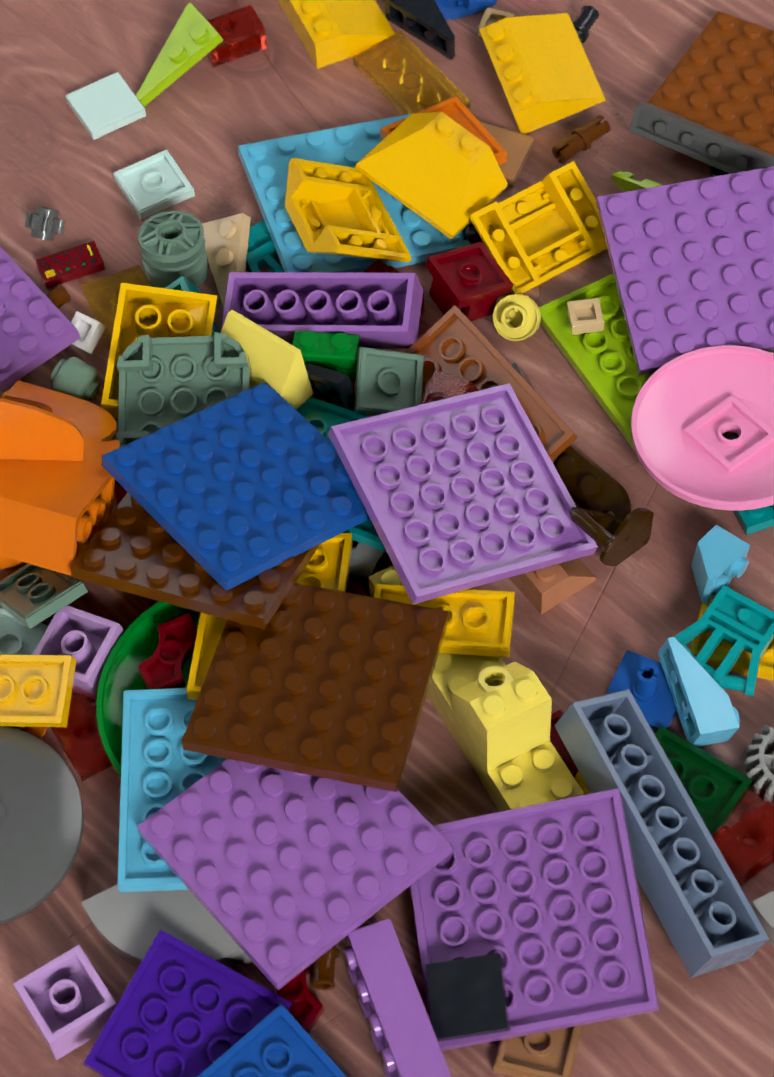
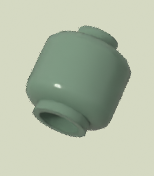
M70 357L67 360L61 359L50 377V381L53 382L54 391L83 400L87 398L91 401L100 388V383L96 382L98 378L97 369L77 357Z

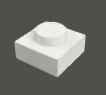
M77 311L71 323L78 330L81 338L71 345L92 354L106 326Z

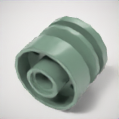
M165 211L153 215L142 224L138 233V243L147 284L151 287L165 288L183 276L196 288L202 285L208 276L209 265L205 250L204 229L200 221L189 213Z

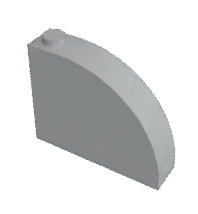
M117 884L81 902L91 923L103 941L115 953L139 967L160 929L228 968L242 961L244 963L253 962L189 890L119 893Z

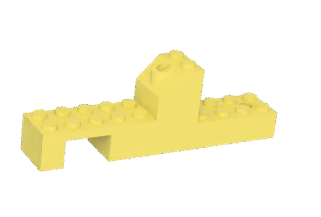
M394 565L368 577L370 597H374L375 583L403 585ZM439 653L426 695L500 812L585 795L550 741L552 698L533 670L515 661L505 665L500 657Z

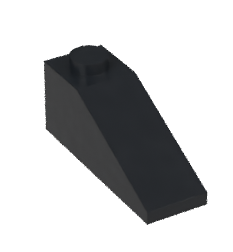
M385 0L387 20L450 60L455 57V36L435 0Z

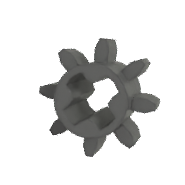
M36 206L35 213L27 212L24 227L32 229L31 237L53 241L55 234H63L65 220L58 218L59 210Z

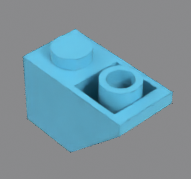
M717 524L698 541L691 564L700 600L705 604L718 594L723 585L728 587L734 577H741L749 564V560L746 557L750 545Z

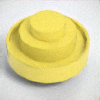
M508 295L501 299L494 308V327L507 340H526L534 335L539 328L541 320L540 309L536 302L526 295Z

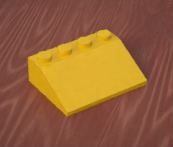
M277 0L317 69L398 41L397 35L375 0Z
M568 13L506 17L479 29L522 134H527L606 101Z
M121 283L101 401L102 408L110 413L113 418H118L119 370L116 368L119 355L122 356L129 345L138 340L137 337L148 334L152 338L212 336L217 295Z

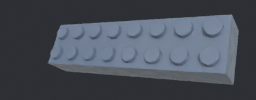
M630 690L572 703L555 724V728L590 793L616 788L620 789L636 877L690 977L693 978L748 960L769 940V937Z

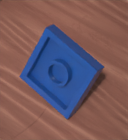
M626 650L605 695L629 689L653 733L656 734L661 726L669 730L677 709L661 663Z

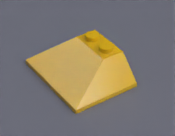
M443 112L411 114L355 165V169L451 240L471 222L470 214L488 206L507 187L506 179L490 146Z
M291 158L288 166L285 208L307 252L408 263L412 260L404 241L369 178L353 167Z
M574 161L549 173L542 181L500 203L495 201L469 215L487 250L513 283L511 291L513 295L524 294L607 249L596 199Z

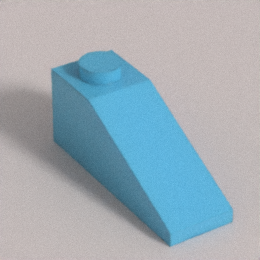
M675 637L667 638L658 651V656L687 741L697 747L729 741L740 728L739 714L737 709L732 706L729 695Z

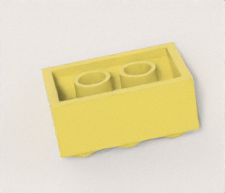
M234 310L227 314L221 333L227 334L230 338L237 341L249 357L251 388L266 382L295 410L298 409L313 395L301 350Z

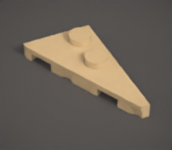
M244 213L201 224L204 229L205 250L223 307L225 305L229 272H245L251 217Z

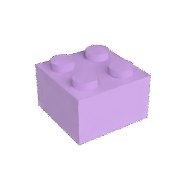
M67 605L55 613L32 655H72L77 660L72 691L96 700L104 665L113 647L125 631L119 623Z
M80 945L13 983L20 1002L56 1060L99 1035L117 1005Z

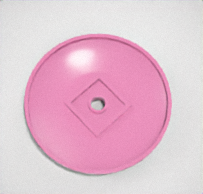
M712 346L678 356L653 373L643 385L635 400L631 418V435L641 464L657 483L679 498L712 509L741 511L774 504V353L746 346ZM726 432H735L739 435V437L734 440H729L724 438L722 435Z

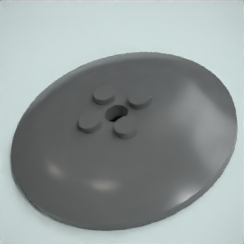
M0 726V925L30 912L57 889L76 859L84 827L81 793L65 761L52 747L41 739L19 729Z

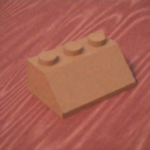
M578 558L510 577V580L542 615L596 581V577Z

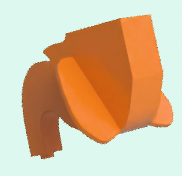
M17 381L0 398V569L31 564L71 576V565L110 516L115 504V479L102 467V455L120 448V441H112V437L116 434L117 422L105 409L83 399L22 381Z

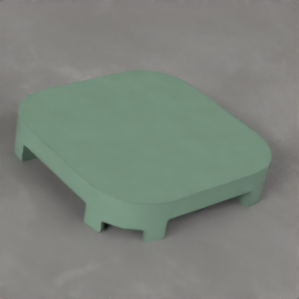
M214 332V336L152 338L148 334L137 337L138 340L129 345L122 356L119 355L116 366L119 370L118 432H116V438L120 441V447L250 389L251 367L246 352L237 341L230 338L227 334Z

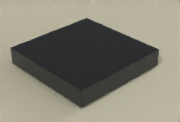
M500 953L425 964L431 1025L438 1042L510 1031L502 956Z

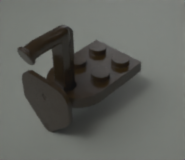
M571 444L553 464L576 507H572L569 510L570 518L596 544L603 547L600 561L604 565L617 566L648 543L651 536L654 513L646 508H637L631 512L630 499L623 486L575 445Z

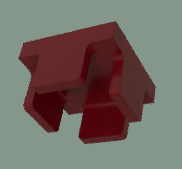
M482 242L427 258L426 267L433 276L429 294L443 315L452 308V305H456L459 309L466 307L464 315L470 321L490 316L494 312L497 299L500 296L510 294L512 291L513 283Z

